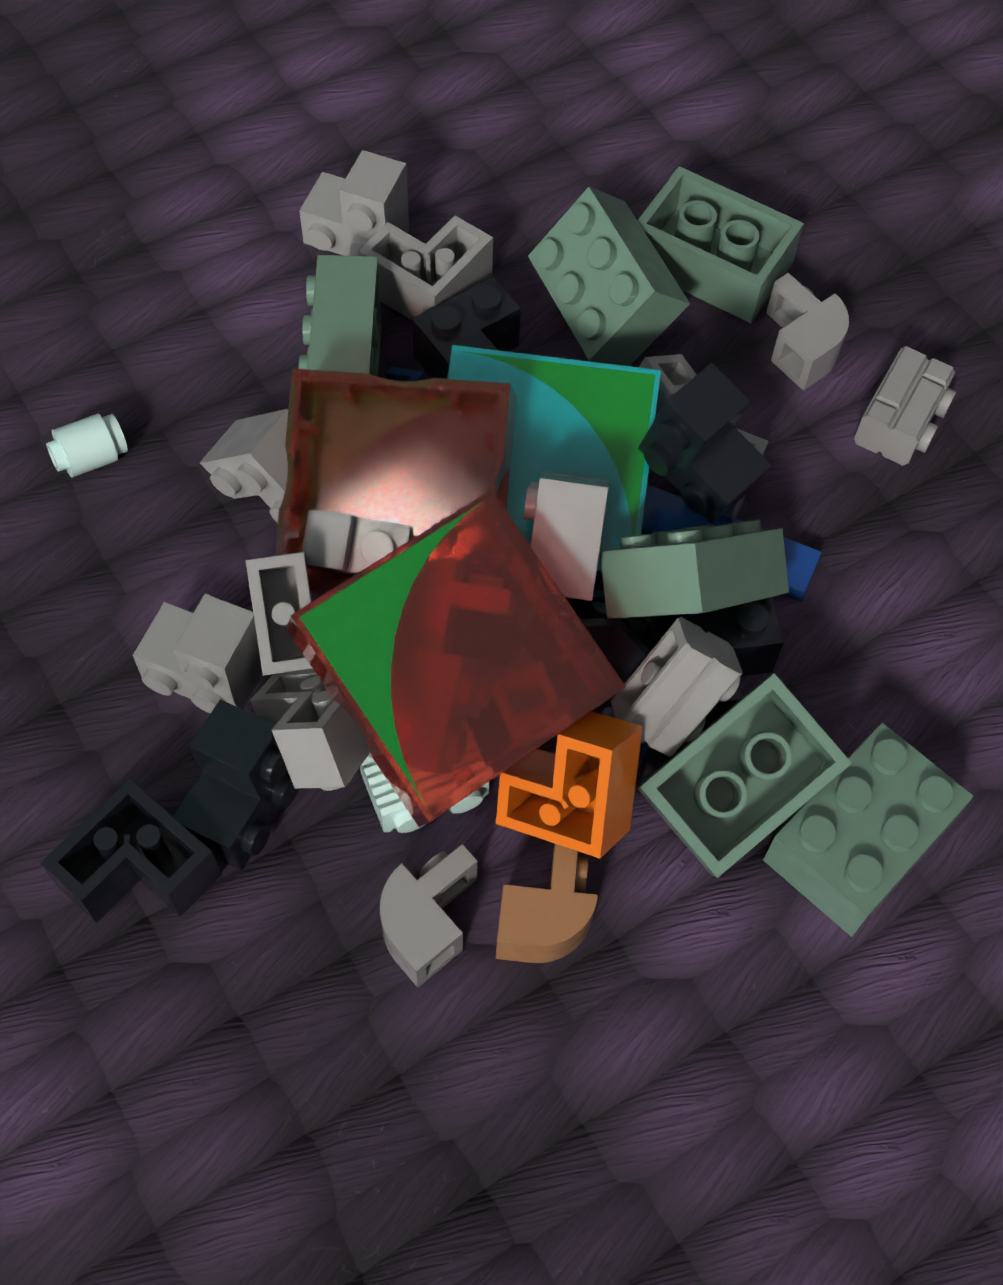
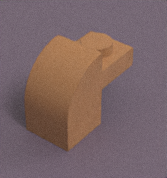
M554 843L550 889L503 884L496 959L527 963H547L561 959L574 951L582 943L591 927L598 898L596 894L585 893L588 871L587 857H578V851Z

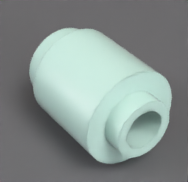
M98 413L53 429L52 436L54 440L46 443L56 470L59 472L66 469L71 478L118 461V455L128 452L125 437L113 414L101 417Z

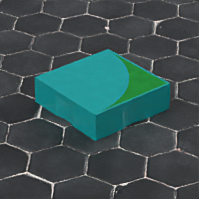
M452 345L445 397L510 402L485 401L461 404L443 409L425 538L473 507H477L466 514L443 537L427 558V562L450 558L458 559L465 567L497 571L516 569L520 542L531 543L534 521L524 519L528 486H530L531 481L539 482L544 470L609 479L595 583L603 584L600 551L622 548L621 537L641 535L649 465L638 447L655 420L661 370Z

